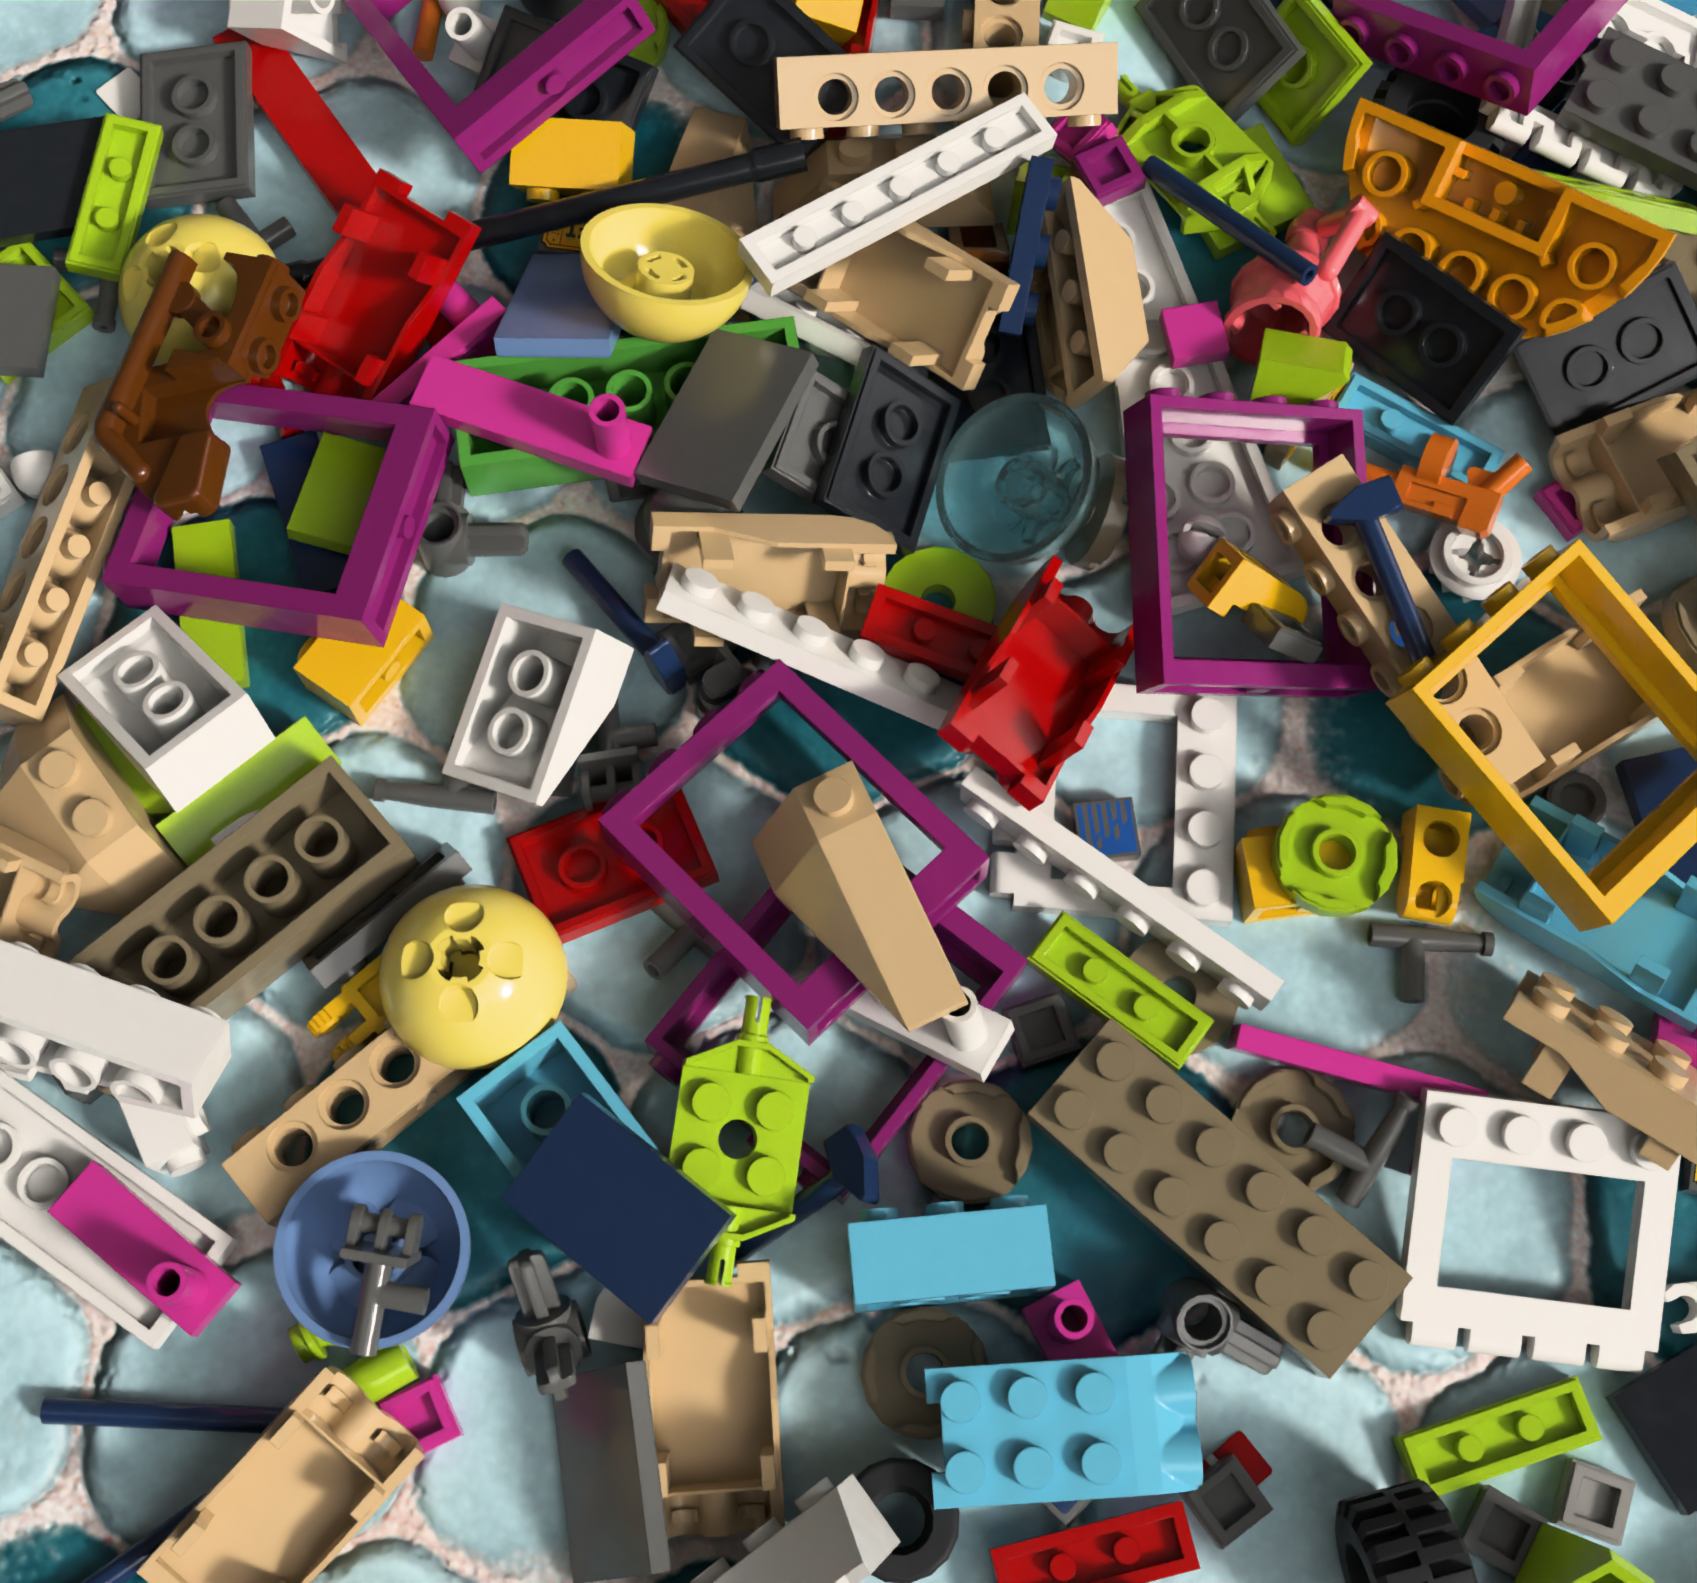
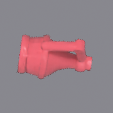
M1362 194L1355 196L1347 206L1327 215L1318 209H1306L1289 224L1285 235L1286 245L1318 267L1317 274L1310 284L1302 286L1260 256L1255 257L1241 267L1231 281L1229 294L1231 308L1224 316L1223 321L1230 353L1237 360L1252 366L1257 365L1265 328L1320 337L1321 328L1339 308L1342 290L1337 276L1364 230L1372 225L1379 216V211Z

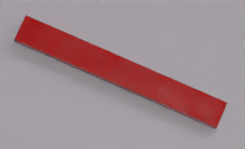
M229 28L212 37L215 44L247 41L252 49V94L254 102L336 217H338L344 203L360 208L376 173L289 52L261 45ZM439 312L425 339L426 343L432 348L455 327Z

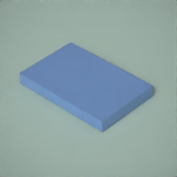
M533 254L493 339L496 356L609 358L612 356L622 328L612 322L592 298L583 277L580 254Z

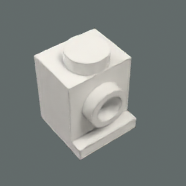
M119 1102L145 1167L163 1175L170 1173L171 1177H177L190 1173L207 1163L206 1154L210 1153V1149L203 1134L211 1131V1126L203 1107H201L194 1119Z

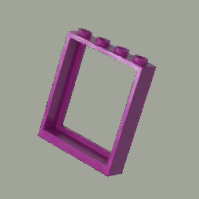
M343 0L481 174L656 31L638 0H584L456 106L388 22L390 18L412 0Z
M1333 0L1332 14L1368 57L1528 116L1628 0H1568L1526 49L1391 0Z
M246 384L225 390L215 399L209 413L210 424L214 418L389 441L336 594L156 567L173 519L158 509L138 487L134 498L126 507L125 520L115 546L106 558L101 582L128 608L147 611L152 606L157 605L165 614L384 648L455 441L454 437L435 408Z
M1176 388L1149 390L1145 393L1143 399L1124 410L1123 423L1127 504H1129L1128 529L1136 694L1348 699L1378 690L1379 688L1374 683L1370 673L1371 663L1361 648L1350 644L1341 633L1337 624L1338 614L1326 595L1321 596L1325 661H1315L1314 664L1296 660L1174 657L1163 437L1312 447L1314 471L1340 454H1343L1362 484L1367 482L1363 410L1339 408L1338 402L1335 400H1315L1304 405L1287 404V398L1283 396H1264L1252 401L1235 400L1234 394L1230 392H1211L1199 397L1181 396V391ZM1322 522L1324 537L1332 544L1342 545L1343 536L1340 529L1336 525H1326ZM1356 571L1355 580L1358 588L1364 594L1374 596L1373 579L1364 572Z
M779 659L768 670L759 669L748 676L739 687L738 696L724 709L715 708L705 714L696 724L693 736L677 750L669 748L661 753L650 765L648 776L632 790L625 788L617 792L602 810L603 816L598 819L604 841L760 997L772 998L771 1009L810 1046L867 989L834 954L799 985L639 825L782 699L847 762L852 760L857 771L942 851L910 881L932 928L987 877L990 856Z
M904 867L911 881L916 875ZM770 886L739 926L764 949L793 912H790L777 899ZM956 906L933 930L948 961L980 985L975 993L978 1004L994 1011L1022 975L1028 959ZM715 953L644 1040L648 1051L654 1055L648 1064L659 1075L676 1087L680 1084L683 1059L694 1055L684 1046L741 978L717 953ZM926 1055L870 1127L866 1136L877 1159L881 1157L912 1117L914 1111L950 1068L949 1065ZM736 1120L739 1124H741L744 1128H746L749 1132L752 1133L746 1140V1142L752 1147L754 1138L751 1128L745 1122L741 1120ZM802 1140L798 1168L801 1174L797 1177V1183L804 1189L830 1171L831 1168L824 1156ZM847 1190L835 1198V1200L843 1205L852 1193Z

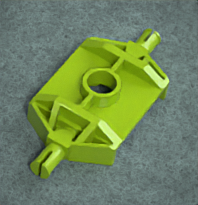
M1120 75V80L1118 79V101L1127 109V112L1116 128L1119 132L1114 137L1122 135L1140 168L1142 169L1147 158L1153 155L1157 156L1275 237L1276 229L1271 227L1257 212L1258 203L1271 182L1274 162L1199 86L1189 85L1152 92L1148 89L1142 93L1129 80L1127 75ZM1185 142L1202 144L1206 149L1199 153H1189L1182 150L1179 145ZM1146 178L1149 184L1181 216L1180 232L1183 235L1221 230Z
M745 995L746 1002L741 1033L736 1034L734 1041L683 1059L669 1160L737 1215L709 1252L706 1278L704 1280V1283L717 1286L720 1261L722 1259L719 1285L732 1287L736 1248L740 1247L741 1241L792 1223L796 1217L792 1211L810 1084L814 1083L815 1076L772 1044H769L770 1038L767 1037L773 999L768 997H761L759 999L757 1021H755L759 996ZM732 1120L745 1122L753 1132L754 1142L752 1148L746 1155L740 1158L726 1156L720 1149L718 1142L720 1130L726 1123Z

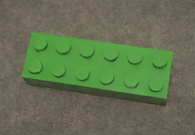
M794 316L728 324L718 328L799 349ZM711 333L698 339L680 343H660L639 337L618 339L612 356L609 358L500 357L495 355L457 360L455 362L588 406L595 397L601 394H614L624 402L627 419L652 426L654 436ZM456 429L460 468L471 497L604 479Z

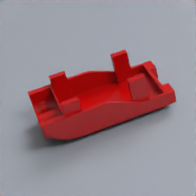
M379 168L360 208L344 203L332 227V230L342 236L317 267L306 289L300 316L293 322L280 352L278 367L272 374L295 381L312 393L372 400L413 364L482 228L450 210L446 218H442L408 196L413 187L412 185L391 172Z
M1055 555L1039 568L1016 596L937 731V734L959 753H975L995 770L999 784L1028 811L1033 810L1045 801L1065 760L1084 748L1094 728L1091 723L1102 709L1122 668L1126 666L1135 648L1133 624L1119 633L1105 632L1098 628L1095 621H1093V609L1087 600L1076 595L1067 596L1060 593L1064 584L1055 576L1063 562Z

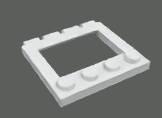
M1506 0L1497 39L1526 49L1532 42L1539 10L1555 16L1568 0ZM1628 0L1597 35L1601 39L1609 26L1697 68V18L1660 0ZM1481 99L1479 112L1488 116L1486 123L1487 131L1519 146L1524 145L1529 136H1531L1530 151L1567 168H1571L1579 158L1577 172L1601 184L1621 188L1626 181L1625 189L1670 199L1683 189V184L1556 123L1555 121L1559 115L1539 105L1528 116Z
M1115 683L1096 718L1177 724L1172 888L1149 887L1205 926L1229 927L1232 923L1237 696L1136 694V685ZM1056 780L1045 801L1036 807L1052 819H1054ZM996 825L992 830V844L1014 847L1013 843L1016 839ZM1016 848L1014 852H993L991 854L989 896L1000 899H1012L1011 911L1059 915L1063 910L1070 916L1116 919L1114 914L1117 910L1098 896L1093 901H1090L1074 892L1063 879H1051L1052 864L1048 861H1045L1043 865H1038L1023 856Z
M1421 1087L1420 1100L1422 1105L1418 1111L1400 1267L1409 1273L1413 1279L1396 1298L1395 1315L1400 1320L1407 1321L1406 1343L1408 1345L1454 1350L1457 1342L1458 1328H1464L1463 1349L1465 1352L1518 1358L1521 1351L1522 1336H1527L1526 1353L1529 1360L1582 1366L1584 1364L1587 1344H1591L1590 1362L1593 1368L1640 1374L1643 1369L1645 1351L1658 1352L1681 1155H1679L1669 1171L1639 1154V1149L1648 1135L1605 1109ZM1452 1158L1635 1180L1636 1185L1621 1309L1437 1286Z

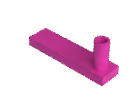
M431 354L409 402V405L435 408L446 426L633 488L637 478L634 471L654 437L652 426L627 419L624 402L614 394H601L595 397L588 406Z
M1245 1024L1232 1025L1227 1050L1304 1071L1307 1070L1392 1095H1397L1398 1091L1402 1089L1420 1099L1421 1087L1483 1095L1489 1094L1488 1090ZM1413 1157L1408 1174L1409 1176H1411Z

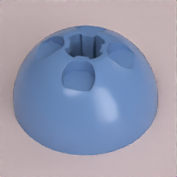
M382 1150L364 1151L343 1156L323 1166L313 1173L293 1194L282 1213L276 1230L273 1247V1265L280 1294L287 1308L300 1324L320 1339L350 1349L366 1262L339 1258L340 1248L345 1246L350 1216L355 1204H365L368 1206V1212L381 1214L384 1208L393 1209L396 1212V1217L409 1219L412 1213L422 1214L424 1223L419 1250L422 1251L421 1259L407 1269L392 1267L390 1282L430 1288L428 1308L424 1316L385 1309L377 1348L382 1349L414 1339L431 1328L448 1311L459 1295L467 1275L471 1256V1236L468 1219L462 1203L453 1188L437 1171L424 1162L405 1154ZM365 1232L363 1240L375 1242L376 1234ZM394 1238L396 1242L392 1240L391 1245L403 1247L404 1239Z

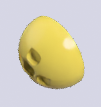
M635 203L617 206L594 216L585 225L581 233L580 263L585 283L592 298L612 322L628 333L645 340L660 343H680L698 339L715 331L737 312L747 297L754 279V275L737 253L738 242L742 237L724 223L684 207L659 203Z
M186 214L168 219L154 226L130 250L119 277V310L130 339L134 334L171 250H178L187 254L198 264L190 284L198 290L201 300L212 311H218L226 318L229 316L237 292V274L223 259L226 252L255 257L259 254H264L276 258L273 251L264 239L245 225L218 215ZM174 317L153 365L158 366L168 363L174 349L190 352L208 349L195 338L194 328L184 318Z
M481 884L459 885L440 890L413 906L400 919L388 937L379 968L381 1002L388 1021L396 1034L412 1051L434 1064L456 1070H483L499 1066L554 1024L563 1005L568 981L567 959L563 944L547 917L534 904L522 896L500 887ZM477 950H479V954H478V955H475V954H465V955H463V953H462V952H464V951H475V952H476ZM453 964L452 977L450 980H447V977L450 976L449 966Z

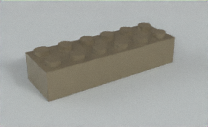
M330 755L74 956L67 964H85L106 978L129 986L133 984L146 986L154 990L162 998L188 1007L202 1006L208 1008L220 1016L221 1019L227 1020L420 863L406 842ZM97 1086L101 1092L115 1098L110 1088Z
M1112 1018L1107 1021L1027 1114L1026 1118L1031 1125L1231 1301L1238 1304L1239 1308L1265 1331L1278 1339L1290 1353L1316 1376L1330 1379L1413 1279L1409 1273Z

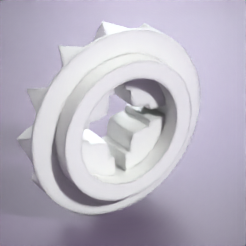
M1496 520L1490 536L1482 540L1459 533L1457 525L1444 523L1434 534L1427 549L1430 558L1429 574H1435L1441 582L1442 593L1451 591L1461 596L1463 603L1472 600H1484L1508 581L1514 584L1521 571L1522 555L1519 544L1514 535ZM1477 542L1478 560L1487 563V565H1481L1477 572L1470 576V571L1467 570L1468 562L1459 557L1465 556L1472 545Z

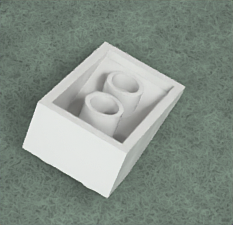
M501 603L441 773L543 807L614 707L634 648L598 629Z
M157 605L152 606L57 675L62 684L176 813L276 739L249 695Z

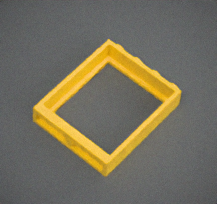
M1578 539L1559 551H1556L1550 544L1530 558L1521 567L1527 577L1516 586L1511 581L1506 582L1484 599L1480 606L1486 613L1475 623L1466 618L1447 632L1438 641L1445 650L1433 661L1425 655L1401 673L1396 680L1401 684L1402 688L1385 704L1578 931L1583 932L1613 924L1697 842V768L1585 874L1433 696L1550 591L1697 763V675L1585 544Z

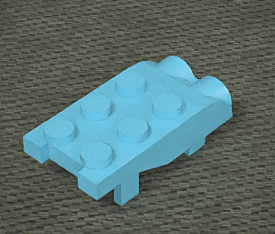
M1537 795L1529 804V809L1585 874L1621 841L1604 832V827L1578 813L1574 816ZM1506 845L1504 846L1484 882L1479 880L1474 888L1473 896L1476 897L1489 914L1526 940L1689 1032L1694 1033L1697 1028V877L1691 875L1685 884L1671 872L1667 871L1613 924L1579 932Z
M1186 1351L924 1369L926 1403H940L945 1468L944 1472H931L934 1510L1162 1495L1197 1490L1203 1484L1202 1452L1196 1424L1195 1380L1192 1362Z

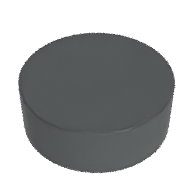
M1569 772L1546 787L1541 796L1544 800L1576 816L1578 813L1596 824L1603 818L1606 812V795L1600 784L1592 777L1579 772Z

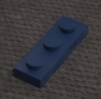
M1032 155L1028 163L1007 277L1020 284V287L1008 312H1001L999 315L996 334L1019 338L1023 326H1034L1040 293L1030 291L1034 268L1045 269L1051 235L1041 233L1045 210L1056 211L1062 177L1052 175L1055 159Z

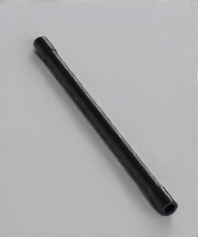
M801 137L756 147L745 154L473 220L471 222L481 227L482 230L471 251L588 223L597 214L621 205L635 203L665 204L750 182L763 183L807 172L808 167ZM325 257L311 261L299 260L287 263L286 265L290 269L289 275L306 291L317 267Z

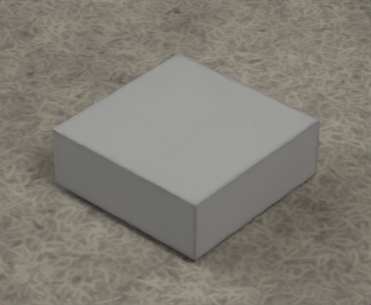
M1565 1458L1550 1523L1610 1545L1621 1546L1636 1481L1573 1458Z

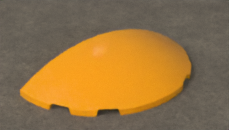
M1360 97L1346 138L1343 171L1348 175L1350 201L1355 196L1362 194L1379 211L1376 221L1364 230L1356 244L1358 252L1366 255L1368 258L1385 232L1394 233L1527 328L1528 331L1522 339L1534 337L1547 338L1592 321L1594 316L1608 309L1620 299L1630 295L1662 260L1677 236L1676 233L1459 137Z

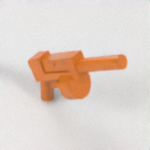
M1433 433L1429 438L1421 456L1418 469L1402 464L1400 472L1366 462L1367 482L1389 475L1393 479L1401 498L1403 510L1457 525L1459 533L1481 540L1490 536L1503 502L1502 497L1532 471L1531 466L1519 454L1515 453L1495 473L1477 467H1470L1467 471L1468 483L1451 479L1449 476L1456 459L1459 441L1458 439L1438 433Z

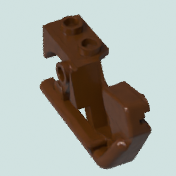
M171 250L94 420L92 433L97 445L158 509L173 520H180L184 510L189 514L198 513L202 517L209 516L217 510L231 448L225 441L216 436L212 430L209 421L211 406L215 399L225 390L248 384L252 377L269 379L270 375L278 367L280 352L293 322L300 316L302 301L306 291L289 275L290 269L286 264L269 255L259 254L255 257L226 252L223 259L237 274V292L229 316L226 318L222 313L212 311L201 300L198 290L190 284L198 264L187 254L178 250ZM174 317L184 318L194 328L195 338L208 349L197 352L174 349L168 363L153 366Z

